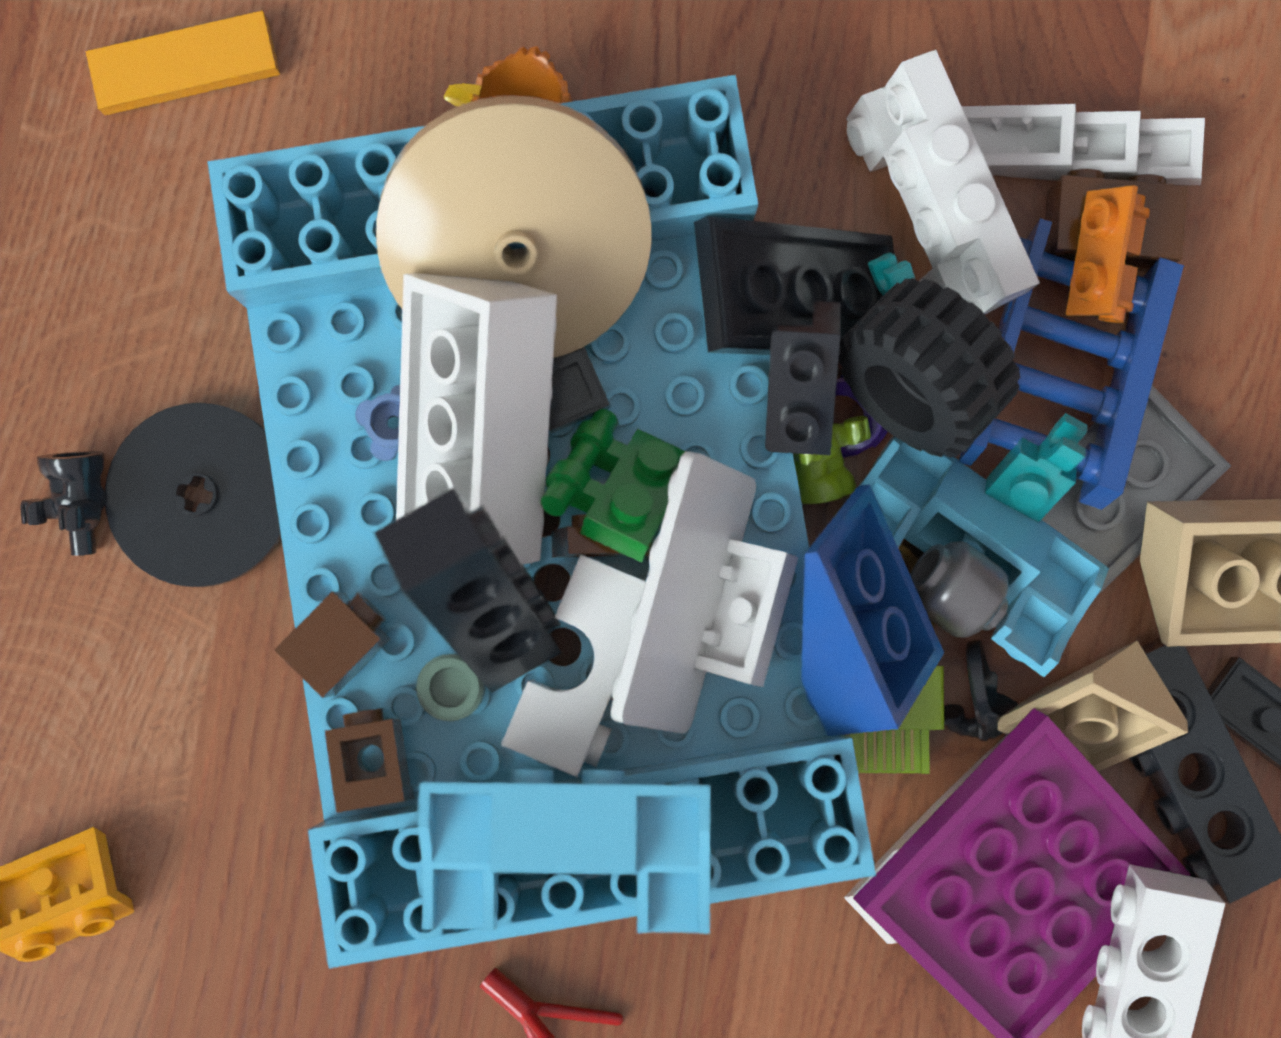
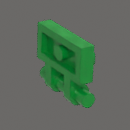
M599 409L594 413L591 420L580 423L570 439L571 452L566 459L557 461L546 477L547 490L541 498L540 504L547 513L554 516L563 515L569 505L586 512L580 534L642 563L662 526L669 502L668 486L670 479L678 469L682 455L687 451L638 428L628 445L619 442L613 437V432L618 425L617 416L610 410ZM593 465L611 473L605 484L591 479L589 472Z

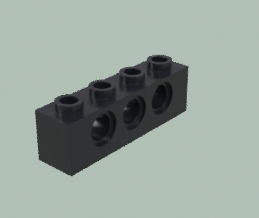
M453 487L374 532L402 592L491 693L562 653L550 632L560 626L559 620L554 618L555 613L541 590H538L525 566L520 564L506 538L500 535L483 505L470 511Z
M1158 638L1142 646V649L1186 718L1188 733L1129 759L1141 777L1149 776L1159 796V799L1153 802L1155 811L1166 830L1171 835L1178 834L1188 856L1182 858L1183 866L1191 874V877L1205 879L1220 898L1230 904L1281 879V834L1186 647H1167ZM1192 753L1198 761L1199 772L1191 784L1184 786L1178 776V767L1182 759ZM1222 811L1227 819V830L1220 840L1212 843L1207 832L1208 823L1216 813Z

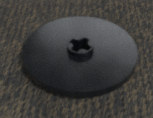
M188 403L164 409L150 416L134 428L124 439L113 457L105 485V508L110 529L126 556L144 572L159 580L186 587H211L234 581L261 564L281 539L265 430L258 423L236 410L209 403ZM203 478L205 479L204 489L212 492L213 497L210 504L199 503L196 512H193V501L185 498V491L188 486L198 487Z

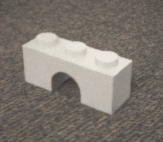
M580 555L554 618L579 628L589 638L594 651L592 671L581 685L572 689H555L535 680H529L504 736L502 746L576 777L581 770L583 762L595 767L597 766L612 730L600 725L609 700H613V684L624 664L632 635V615L637 605L641 602L646 584L645 581Z

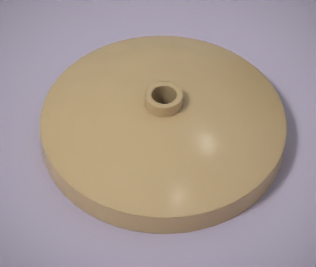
M497 96L463 104L442 114L421 129L402 149L386 177L380 197L376 227L377 251L382 273L388 288L402 310L404 274L411 273L513 281L557 295V324L554 334L553 358L567 355L593 342L623 315L632 303L644 279L652 242L649 207L641 180L634 165L616 140L587 116L567 106L549 100L525 96ZM512 242H520L524 244L525 247L520 249H511V247L508 244Z

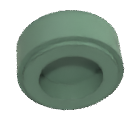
M445 654L435 657L423 667L418 676L416 691L421 706L428 714L439 720L456 721L469 716L480 706L485 694V685L458 654Z

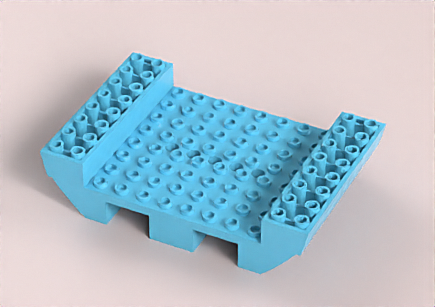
M736 75L561 103V105L567 106L597 123L625 151L641 180L651 220L652 242L650 258L639 291L623 315L605 333L584 347L610 403V408L607 410L613 412L618 419V425L613 432L614 439L628 445L638 428L684 451L705 455L754 478L756 481V492L742 542L789 553L798 557L763 687L706 671L693 722L686 733L632 726L614 721L611 717L613 700L610 699L600 725L612 730L598 764L595 767L583 762L577 777L501 744L529 680H535L555 689L565 690L581 685L588 678L594 664V651L586 634L579 628L559 620L560 626L557 628L573 630L581 641V653L573 664L559 666L548 660L493 693L485 686V694L480 706L469 716L456 721L436 719L424 710L418 700L416 691L418 676L423 667L435 657L457 653L402 592L374 535V532L396 520L398 452L391 461H382L374 457L370 451L372 439L367 434L365 427L356 421L355 412L362 401H372L380 395L390 393L394 386L400 385L403 310L388 288L382 273L376 241L377 215L385 180L394 161L407 143L425 126L207 161L226 289L232 297L247 308L295 628L332 591L345 593L350 599L359 592L384 615L386 621L380 628L391 638L336 696L322 698L303 679L324 821L308 829L328 968L637 916V874L499 872L496 930L422 929V860L418 832L419 782L511 783V770L538 769L553 770V784H582L583 770L625 771V785H710V904L876 876L852 738L847 735L827 736L816 710L810 706L807 700L806 690L801 681L805 553L809 549L793 453L769 452L765 448L770 355L708 353L694 222L708 216L754 221L758 207ZM512 242L508 244L511 247V249H520L525 247V245L520 242ZM592 416L552 434L548 430L550 460L546 466V477L555 463L561 459H566L571 452L570 439L580 423L591 420ZM391 417L388 420L389 428L396 429L399 426V418ZM594 465L589 472L591 479L605 484L611 474ZM545 477V492H546V490H547V487H546V477ZM569 505L565 513L560 516L558 529L572 526V515L587 513ZM552 535L542 538L540 561L524 564L533 581L537 572L550 564L564 567L571 578L580 557L552 558ZM629 556L588 557L645 582L647 581L650 561L643 560L641 563ZM562 599L556 602H549L555 615ZM383 708L384 720H401L410 785L413 786L415 799L336 813L324 731L344 727L342 717L344 714ZM372 745L363 752L362 762L365 768L374 772L382 766L384 755L379 747Z

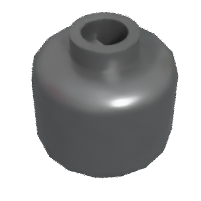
M951 542L945 546L942 544L932 546L920 557L910 576L929 619L952 636L969 637L982 629L984 631L991 630L999 624L1007 612V574L1000 566L966 542Z

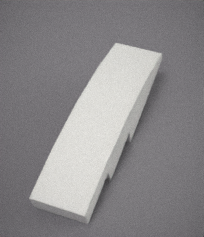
M1076 104L961 106L992 175L1057 181L1062 175H1067L1072 170L1095 169L1104 172L1105 179L1128 180L1129 177L1134 175L1154 174L1165 177L1166 184L1201 185L1205 118L1141 119L1140 111L1077 112Z

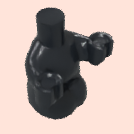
M75 451L37 456L39 471L49 480L51 496L43 499L22 500L20 505L22 524L40 525L46 523L47 519H58L59 529L69 531L71 555L84 556L97 553L95 529L100 523L106 500L105 491L101 485L104 453L101 451Z

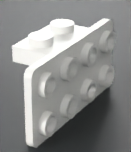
M685 452L680 459L678 469L670 479L668 486L669 502L660 534L651 547L650 570L642 599L632 615V635L623 667L617 674L613 684L611 717L614 721L626 725L686 733L693 722L706 671L763 687L798 557L789 553L742 542L756 492V481L744 473L699 453Z

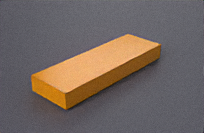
M263 10L85 51L97 107L105 116L280 75L268 18Z

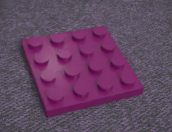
M1033 708L876 873V876H873L853 899L996 1038H1038L1096 977V966L1100 949L1103 945L1110 946L1115 924L1111 918L1112 897L1119 884L1125 885L1129 865L1190 876L1191 874L1047 715Z

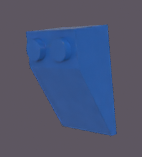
M870 484L861 485L856 488L805 553L801 681L806 690L807 700L810 706L816 710L827 736L898 729L944 654Z

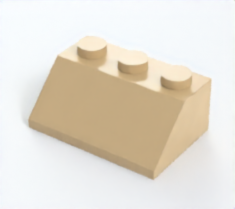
M1281 499L1147 501L1140 564L1161 642L1167 647L1281 643Z

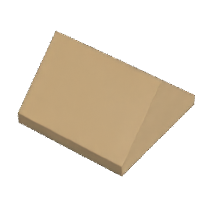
M1138 641L1040 689L1002 715L998 722V730L1008 735L1035 708L1052 720L1097 771H1101L1188 733L1186 718Z

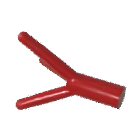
M496 967L480 985V988L521 1023L527 1038H556L538 1016L616 1026L623 1023L622 1014L617 1012L534 1001Z

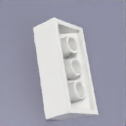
M420 273L404 274L396 520L454 487L470 511L481 505L485 507L500 535L506 538L521 565L540 561L542 530L544 526L543 508L540 500L545 493L546 466L548 463L547 446L550 401L552 398L554 334L557 324V295L513 281Z

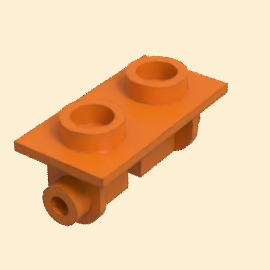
M1131 185L1087 191L1084 211L1081 217V229L1074 269L1070 281L1066 315H1099L1098 320L1104 322L1124 323L1126 312L1133 311L1134 304L1132 299L1138 268L1126 265L1125 259L1126 255L1140 256L1146 219L1149 218L1150 209L1144 207L1146 197L1137 194V186Z

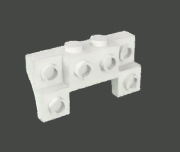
M937 50L901 62L885 87L860 97L846 118L848 121L847 136L853 151L858 156L864 157L870 172L888 166L892 182L900 192L913 222L915 234L920 244L924 247L933 268L919 282L927 279L936 282L944 289L949 287L958 292L968 302L974 303L985 315L1005 303L1026 294L1040 282Z

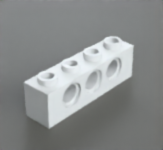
M1129 865L1125 885L1119 884L1112 897L1111 918L1115 924L1110 946L1103 945L1098 955L1096 976L1100 987L1095 1006L1088 1005L1082 1021V1038H1191L1225 907V902L1205 879ZM1158 935H1167L1165 942L1158 949L1142 951L1149 939ZM1145 996L1151 997L1150 1002L1145 1007L1139 1010H1128L1130 1004L1136 999Z

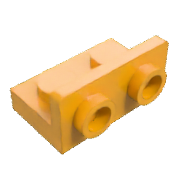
M95 827L0 867V952L18 961L31 962L44 959L56 951V946L79 936L88 937L102 934L110 930L115 925L116 920L134 913L132 899L117 890L106 834Z

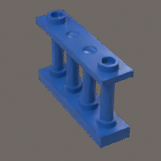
M1040 218L1027 239L1020 237L1021 242L1037 276L1070 286L1075 261L1044 252L1052 222ZM1160 257L1143 277L1137 275L1132 299L1134 304L1133 311L1129 312L1130 315L1125 331L1120 330L1117 335L1028 306L1033 288L1026 294L1005 303L998 328L1002 332L1001 336L1011 346L1013 352L1022 330L1107 358V365L1115 368L1110 387L1104 386L1100 391L1016 363L1020 369L1021 376L1017 381L1020 386L1019 391L1091 414L1092 422L1099 424L1094 444H1087L1085 447V458L1076 466V478L1084 481L1078 500L1080 503L1103 510L1123 494L1184 267L1182 264ZM995 418L965 452H961L959 462L971 466L986 449L987 443L1012 450L1022 437L1039 446L1048 435Z

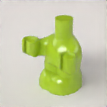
M866 416L846 419L843 424L833 423L830 456L793 453L801 503L817 504L834 501L856 490L855 479L852 473L844 466L841 447L856 445L871 438L869 422Z

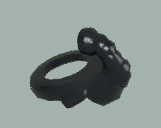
M975 639L967 642L965 652L970 691L976 717L966 718L961 705L949 704L944 706V725L959 736H969L987 742L989 739H995L1002 735L1003 732L998 730L999 719L1002 715L1016 707L1018 703L1006 695L997 692V673L989 669L982 641Z

